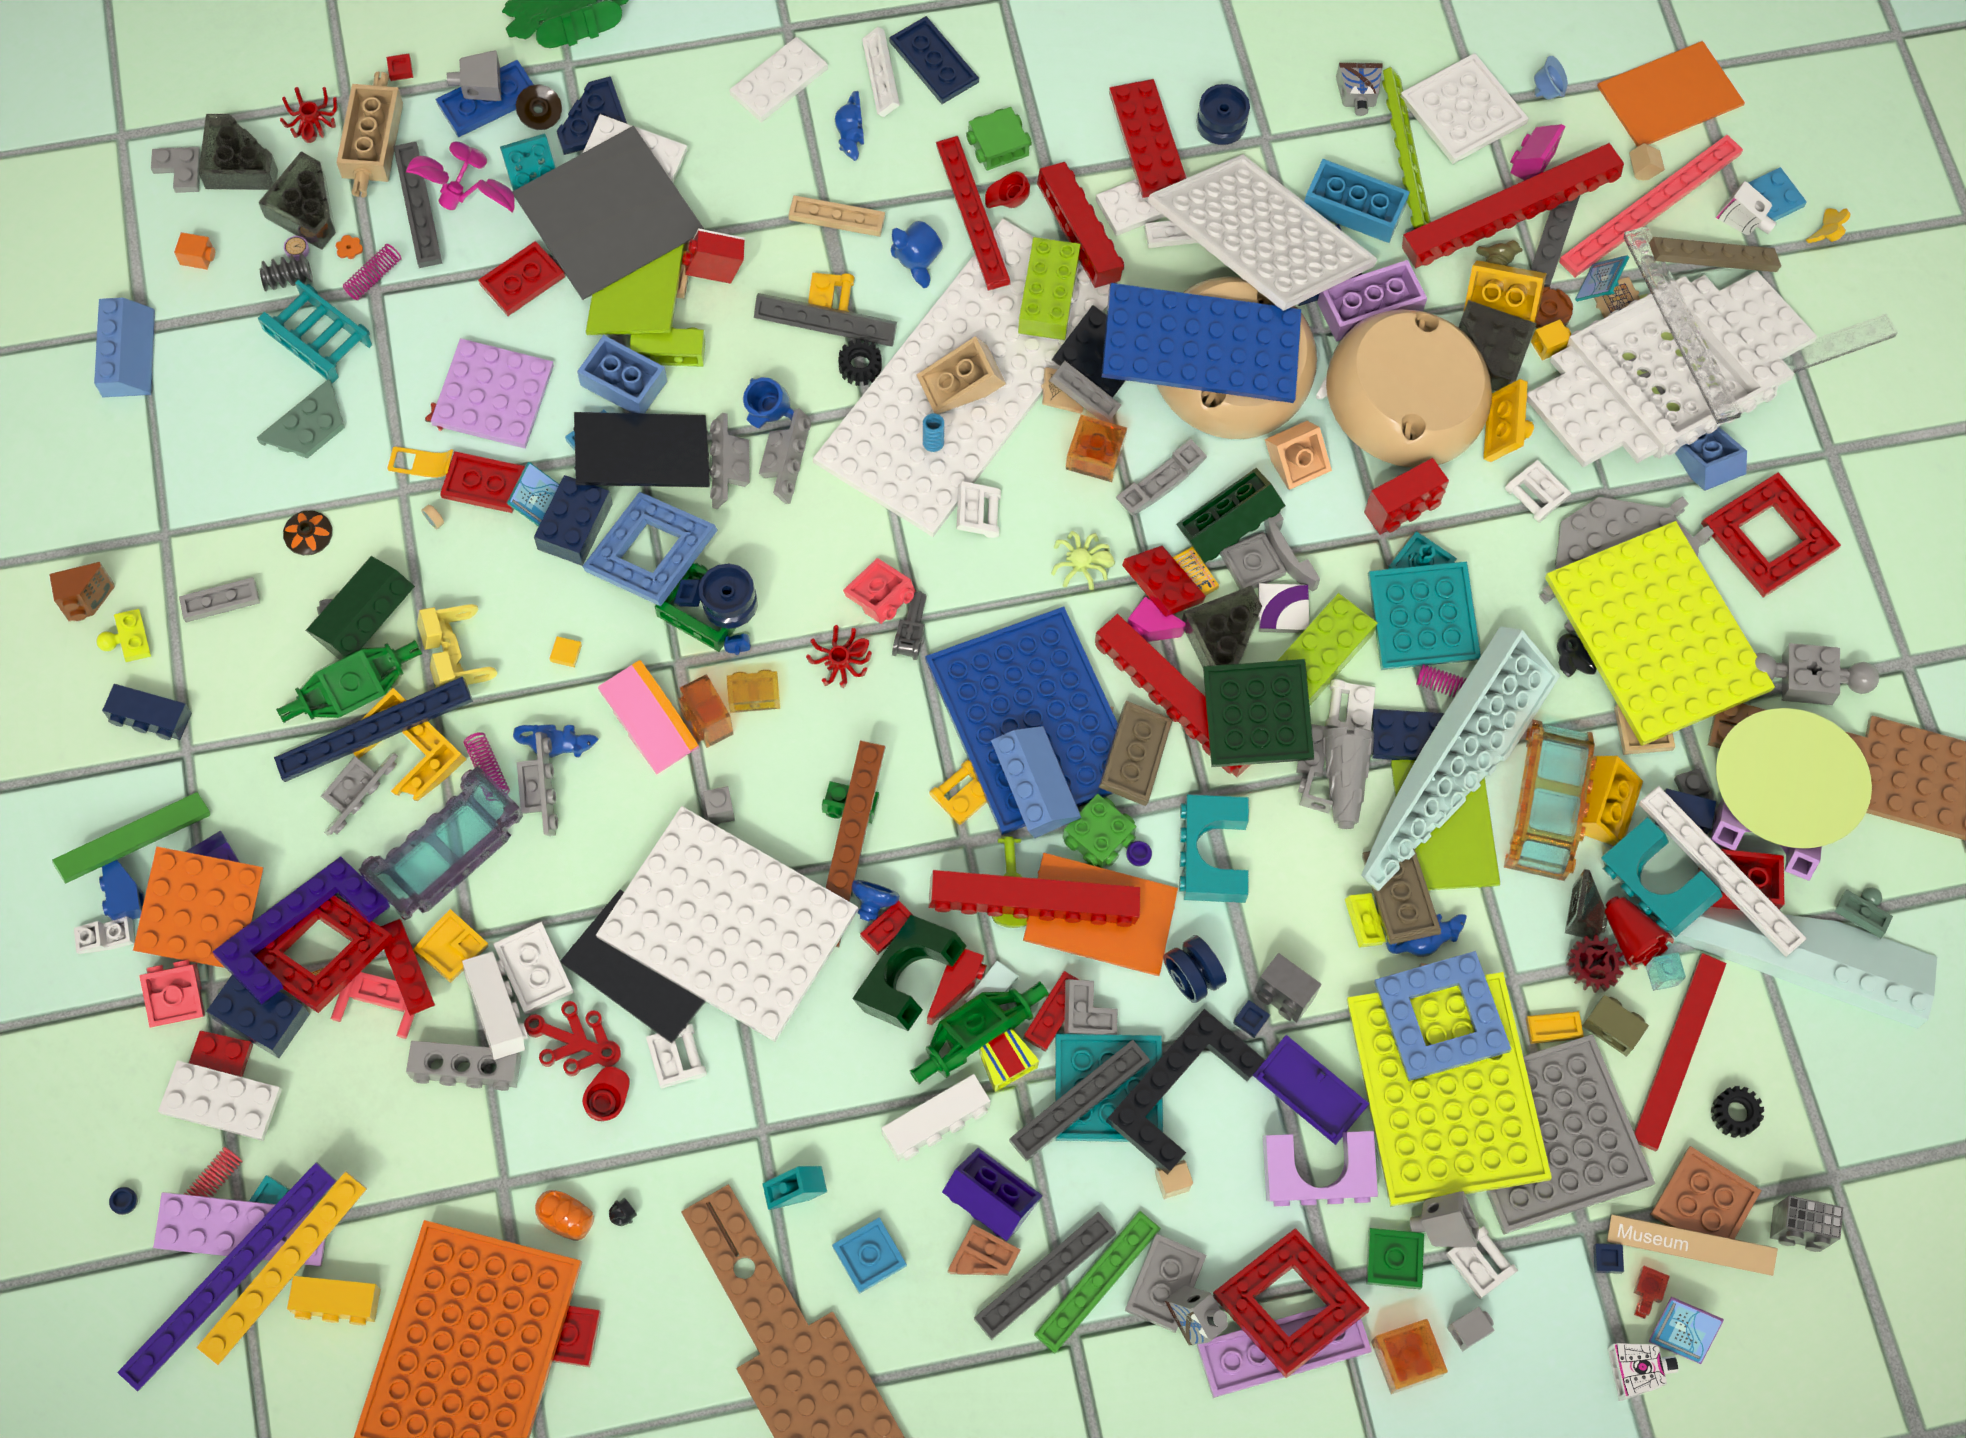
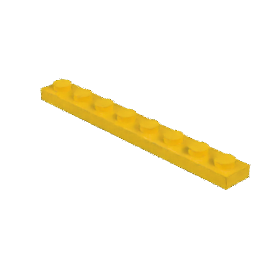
M347 1171L344 1172L196 1348L219 1365L364 1194L367 1188Z

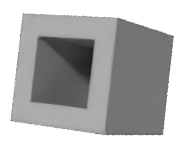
M728 786L703 791L709 822L715 825L735 821Z
M1480 1307L1472 1310L1447 1327L1462 1352L1495 1331L1492 1327L1494 1325L1492 1318L1486 1311H1482Z

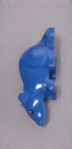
M853 91L847 104L842 106L835 115V125L841 136V139H839V144L841 145L839 149L854 161L859 157L857 142L861 145L864 144L859 91Z
M522 725L515 727L513 731L514 739L520 744L529 745L536 754L535 733L543 732L547 734L552 743V752L549 753V758L563 753H574L575 757H580L583 752L589 750L599 740L598 737L590 734L575 735L574 725L564 726L563 731L556 730L555 725ZM533 731V734L529 736L521 735L524 732Z
M1438 914L1436 916L1441 929L1439 935L1405 941L1400 945H1397V943L1389 945V942H1387L1386 947L1393 954L1409 952L1418 957L1430 956L1448 940L1452 942L1458 940L1467 916L1459 914L1447 922H1441L1442 916Z

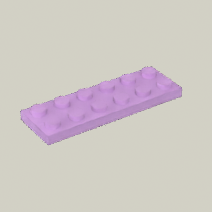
M162 1192L153 1248L228 1256L276 1204ZM314 1208L308 1211L263 1260L270 1261ZM326 1239L304 1263L305 1265L322 1266Z
M1327 1306L1274 1321L1288 1336H1291ZM1358 1320L1290 1376L1371 1353L1372 1350L1362 1320ZM1243 1330L1218 1336L1208 1343L1196 1344L1213 1398L1285 1378Z

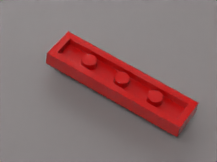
M401 919L381 926L391 933L393 940L384 948V951L410 1016L435 1006Z

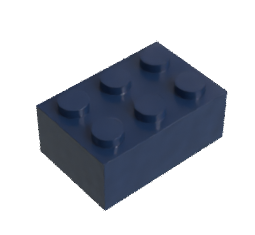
M564 475L534 535L537 550L583 566L612 507L610 491L595 485H576L575 478Z
M231 975L206 1011L216 1022L277 1058L281 1057L310 1015L302 1004L280 991L261 1004L233 975Z

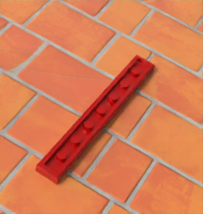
M955 136L937 141L938 153L987 290L990 291L1010 285L1008 272L959 137Z
M1704 953L1699 956L1634 1130L1639 1145L1655 1152L1660 1146L1727 964Z

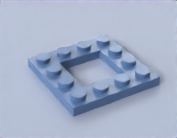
M639 492L582 567L587 573L661 606L718 530L714 524ZM647 524L679 538L653 573L621 559Z
M1476 951L1375 979L1374 984L1408 1081L1511 1051ZM1459 986L1475 1032L1426 1046L1410 999Z

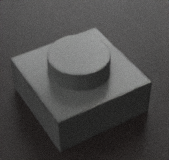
M1700 768L1676 775L1674 778L1679 792L1700 797L1707 795L1710 791Z

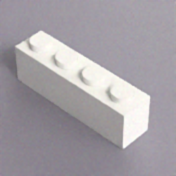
M493 951L463 960L465 977L493 1059L496 1060L524 1051V1039H528L524 1024H518L517 1018L520 1017L516 1002L511 1003L509 997L513 996L509 981L504 982L502 976L505 975L502 961H496Z
M973 1074L881 1128L882 1135L898 1161L903 1158L909 1160L919 1153L918 1149L925 1145L931 1147L942 1140L941 1136L949 1131L955 1133L965 1126L964 1122L974 1118L977 1120L986 1115L991 1101Z

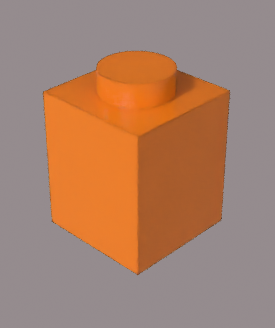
M181 232L174 251L179 264L208 270L210 261H213L215 258V248L212 246L209 237Z

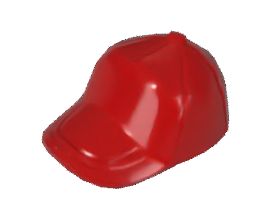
M1018 171L1004 176L988 187L985 194L986 207H1019L1030 195L1029 181L1023 173Z
M612 1066L605 1067L588 1085L582 1102L590 1118L604 1122L617 1117L622 1111L630 1085V1079L624 1071Z

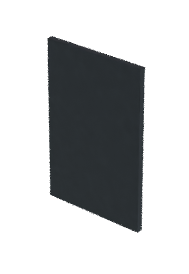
M574 412V469L576 485L710 487L706 415Z
M620 889L575 944L572 945L560 962L672 1044L706 1001L597 938V932L624 893Z

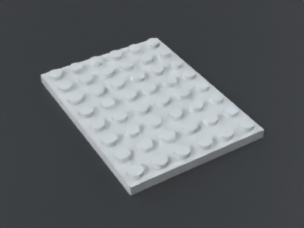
M1243 154L1150 194L1148 198V203L1156 208L1158 212L1166 216L1174 225L1181 228L1192 239L1196 240L1208 252L1216 256L1224 265L1232 269L1283 311L1374 267L1377 262L1375 256Z
M681 806L596 936L776 1042L859 909L856 905Z

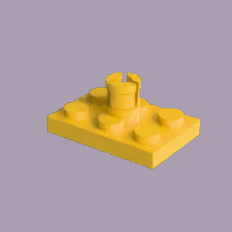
M1519 379L1492 393L1491 409L1485 427L1484 460L1492 462L1523 447L1524 440L1532 435L1534 424L1526 420L1527 381Z

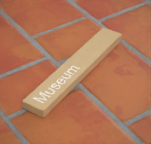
M1611 1214L1607 1242L1771 1276L1774 1275L1778 1248L1614 1214Z

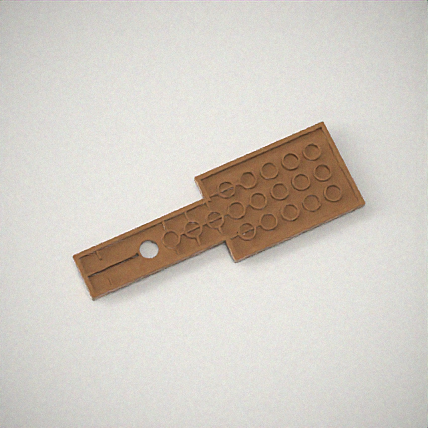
M1742 703L1714 715L1708 745L1720 748L1727 734L1735 727L1734 725L1755 713L1765 711V709ZM1876 716L1869 718L1865 737L1846 732L1863 753L1871 774L1872 794L1866 813L1966 841V741Z
M726 1185L681 1211L760 1353L758 1356L737 1367L736 1370L773 1437L905 1438L833 1311L808 1325L730 1185ZM742 1258H748L755 1264L754 1274L747 1279L738 1278L734 1273L735 1263Z

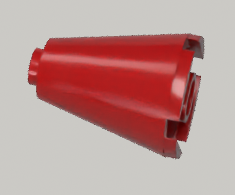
M1616 896L1606 903L1605 916L1625 961L1631 970H1637V964L1643 963L1644 966H1647L1658 959L1669 949L1666 946L1668 941L1673 944L1674 939L1671 934L1660 927L1626 897L1619 898Z

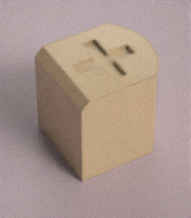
M1643 143L1629 152L1636 179L1650 180L1665 170L1660 150Z
M1184 1159L1180 1160L1168 1175L1159 1167L1155 1168L1156 1179L1163 1199L1190 1191L1193 1180Z

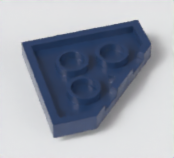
M611 76L588 82L584 88L583 95L579 100H576L569 111L568 118L556 131L564 155L585 149L600 114L627 124Z

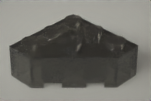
M206 114L199 166V176L205 189L276 190L278 168L273 155L266 148L264 149L257 142V139L245 128L243 129L230 114Z
M301 151L258 203L266 219L296 236L303 237L307 242L322 250L336 233L326 176L320 161Z
M1468 300L1458 328L1471 339L1482 354L1490 375L1492 390L1498 391L1516 381L1537 323Z
M1252 585L1183 612L1182 621L1186 623L1185 633L1202 667L1241 664L1262 609V605Z

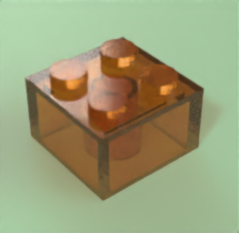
M1080 415L1067 454L1066 470L1112 482L1126 441L1127 427Z
M707 674L679 688L681 697L678 698L681 705L680 710L685 720H690L693 726V734L698 742L703 741L706 748L734 735L730 714Z
M1428 1319L1377 1335L1371 1341L1391 1394L1441 1378L1448 1373Z

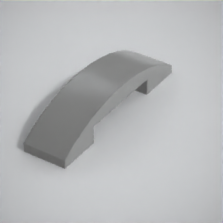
M1190 439L1172 453L1171 459L1138 484L1134 482L1117 495L1116 499L1131 516L1135 515L1177 487L1199 467L1207 456Z
M1279 512L1276 516L1269 517L1264 521L1266 536L1285 570L1299 584L1308 585V589L1311 591L1317 590L1320 578L1310 561L1307 559L1299 563L1280 532L1284 520Z

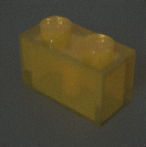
M760 670L757 673L735 672L732 675H727L730 713L781 709L777 671Z

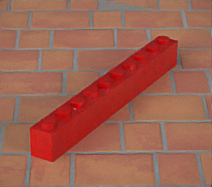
M1608 143L1403 234L1402 249L1415 269L1422 265H1429L1434 260L1443 256H1449L1463 247H1469L1478 240L1490 238L1496 232L1505 228H1512L1523 220L1532 219L1537 214L1546 210H1552L1561 203L1573 201L1579 195L1593 192L1606 183L1617 181L1622 175L1624 162L1612 145Z

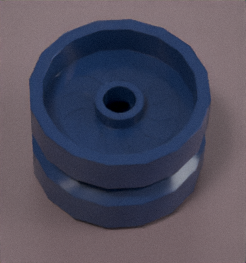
M1217 84L1208 88L1201 96L1196 120L1197 129L1201 136L1210 143L1218 145H1228L1238 141L1245 133L1250 111V103L1246 94L1238 87L1229 84Z
M730 563L717 565L709 569L701 578L699 597L704 613L710 622L726 629L738 628L748 623L755 615L758 600L753 579L748 571L741 566Z
M1193 935L1185 940L1182 949L1173 948L1163 956L1164 964L1172 980L1181 993L1192 1003H1197L1205 998L1208 994V989L1216 991L1227 982L1226 974L1217 956L1198 935Z

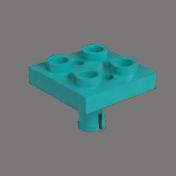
M545 133L500 146L513 191L555 169ZM542 158H543V159H544V162H543V163H539L538 160L542 161Z
M1416 531L1389 565L1388 569L1455 563L1457 558Z

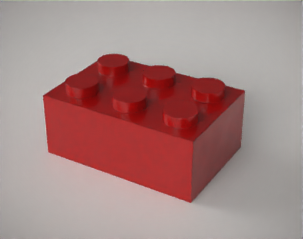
M1431 458L1371 490L1364 513L1379 535L1387 531L1389 533L1394 532L1407 520L1412 522L1422 512L1426 510L1432 511L1439 507L1442 503L1443 495L1446 493L1445 490L1449 479L1436 461Z
M1721 849L1779 910L1784 906V855ZM1721 889L1720 891L1723 896L1711 906L1740 910Z

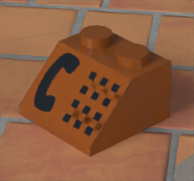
M100 562L49 574L54 601L68 621H81L86 617L93 616L114 589L112 579Z

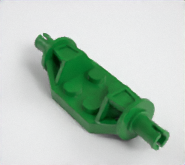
M413 640V642L397 650L391 649L388 643L384 644L385 647L361 648L315 671L300 689L298 687L295 688L298 694L296 700L276 709L282 722L286 723V721L302 713L308 714L311 720L315 719L314 717L340 718L386 695L398 676L404 674L401 669L402 664L422 655L421 650L417 648L419 647L418 644ZM394 666L396 667L393 671H391L389 674H387L384 678H381V675H383L384 673H386L388 670H390V669L393 668ZM325 703H327V704L329 705V706L317 708V709H314V710H310V708H313V707H316V706H319V705H322V704H325Z
M1038 981L1037 984L1022 994L1016 989L1011 988L1009 992H982L939 1021L930 1045L926 1046L928 1059L909 1070L913 1079L920 1085L921 1082L937 1071L945 1078H948L950 1076L949 1072L965 1064L967 1057L1007 1029L1014 1030L1025 1019H1033L1030 1007L1049 995L1047 989ZM1008 1003L1016 1005V1007L1003 1011L998 1006ZM947 1041L951 1050L941 1058L939 1051Z

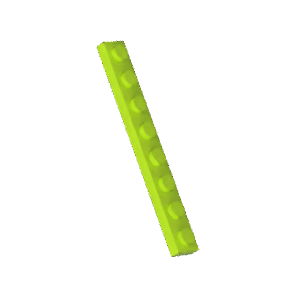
M1392 67L1383 70L1384 80L1382 84L1388 94V99L1386 100L1387 107L1392 113L1390 123L1396 132L1394 142L1400 152V157L1398 158L1399 165L1404 171L1402 181L1405 188L1410 191L1407 204L1413 214L1410 219L1414 229L1430 223L1431 220L1407 106L1400 97L1401 92H1403L1401 78Z

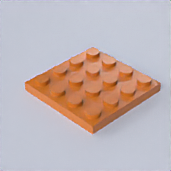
M156 846L133 951L225 968L215 958L212 951L252 922L264 867Z

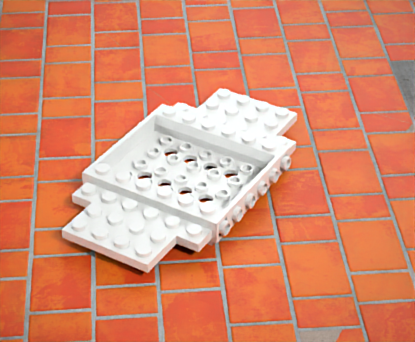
M1758 271L1720 291L1705 275L1692 282L1684 276L1678 280L1670 281L1659 290L1651 291L1640 300L1632 301L1621 310L1613 311L1608 317L1600 321H1594L1589 327L1572 333L1569 337L1567 348L1551 356L1550 362L1561 375L1528 392L1527 402L1582 467L1622 446L1636 463L1652 455L1660 459L1667 454H1674L1685 444L1690 445L1705 433L1710 434L1714 432L1720 425L1731 423L1738 415L1744 412H1751L1764 401L1769 402L1777 395L1778 387L1791 380L1794 376V372L1782 359L1814 343L1817 335ZM1664 332L1671 333L1674 339L1671 341L1664 340L1661 334ZM1677 349H1685L1689 355L1687 357H1679L1675 351ZM1624 353H1632L1636 359L1628 361L1622 355ZM1698 365L1702 367L1704 372L1701 374L1693 373L1690 367ZM1645 369L1650 373V377H1640L1637 371ZM1707 382H1714L1718 385V389L1716 391L1708 390L1705 384ZM1660 386L1665 390V393L1662 395L1655 394L1651 388ZM1668 403H1676L1680 410L1677 412L1669 411L1666 405Z

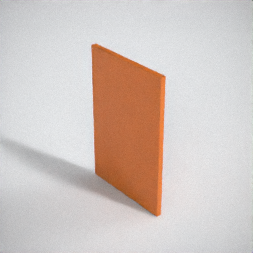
M1703 41L1597 84V87L1637 147L1643 143L1649 145L1745 104Z
M1043 853L1037 879L1140 887V917L1135 925L1120 927L1116 923L1106 922L1104 925H1094L1091 921L1081 920L1078 923H1069L1065 919L1055 918L1052 921H1043L1039 917L1029 916L1026 920L1027 925L1023 941L1159 976L1178 888Z

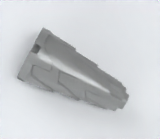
M1347 727L1330 728L1323 731L1322 740L1323 754L1326 758V776L1329 778V799L1333 801L1334 823L1338 824V828L1353 829L1354 825L1359 822L1361 804L1364 802L1365 781L1369 773L1370 755L1373 754L1374 732L1362 728H1354V731H1347Z

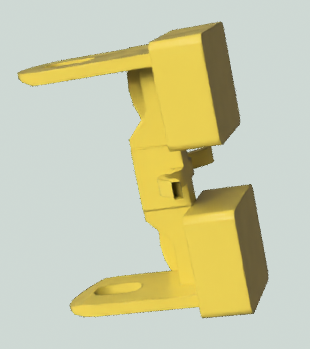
M469 604L435 610V607L419 610L417 625L424 649L438 648L442 645L443 652L433 653L430 662V670L435 688L460 677H463L467 685L489 681L497 676L498 673L495 668L483 667L464 671L459 663L462 656L456 635L453 633L449 623L472 618L478 612V606Z

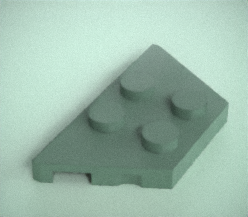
M325 381L257 437L258 442L264 446L266 444L276 446L281 451L293 452L297 456L308 459L341 432L345 427L331 381Z

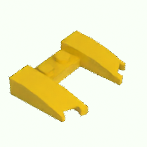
M392 688L362 719L407 700ZM428 721L403 731L402 733L426 756L391 792L397 796H400L401 792L414 795L413 800L419 801L450 776L467 758ZM378 743L354 752V755L360 759Z

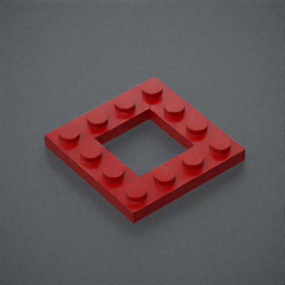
M1779 472L1703 519L1701 523L1704 528L1706 526L1711 528L1714 532L1712 535L1713 539L1763 598L1834 553L1841 546ZM1773 506L1803 542L1769 563L1739 527Z
M334 895L254 956L281 982L284 990L319 1013L393 940L391 933L375 922L371 921L369 923L354 908ZM320 920L351 942L315 976L285 955L284 952L315 922Z
M1296 1228L1213 1292L1215 1300L1285 1378L1289 1377L1365 1316L1370 1309ZM1293 1268L1327 1307L1291 1336H1288L1254 1298Z

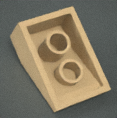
M976 336L917 374V378L935 414L987 397L1006 384L989 347Z

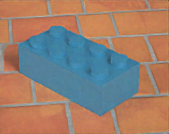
M1322 159L1304 202L1329 221L1390 243L1406 207L1410 191Z

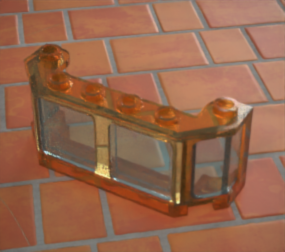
M1532 719L1526 732L1525 740H1527L1526 747L1528 748L1513 836L1509 843V854L1505 856L1504 868L1565 881L1569 873L1573 874L1576 865L1574 857L1579 841H1583L1586 827L1582 826L1583 817L1586 818L1589 811V803L1586 802L1587 794L1591 793L1593 779L1589 778L1590 771H1594L1597 756L1593 755L1595 743L1592 732L1582 733L1546 725L1542 721Z

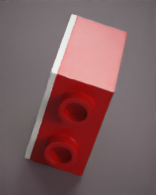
M698 228L694 238L690 239L688 250L684 251L682 265H685V275L731 284L744 261L745 238Z

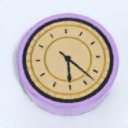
M293 236L285 241L284 250L289 259L290 255H293L296 261H298L300 253L304 257L308 255L309 246L303 237Z

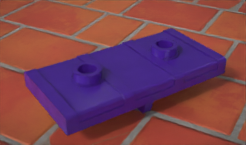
M1285 1035L1253 1074L1260 1083L1335 1145L1343 1137V1132H1347L1369 1106L1365 1099L1288 1035Z

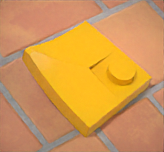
M450 909L427 932L413 951L451 983L464 971L462 961L479 956L488 947V943Z

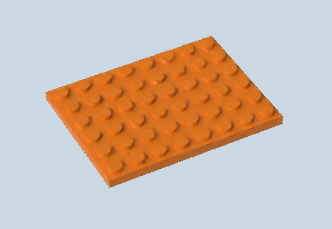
M424 1220L354 1438H529L582 1261Z

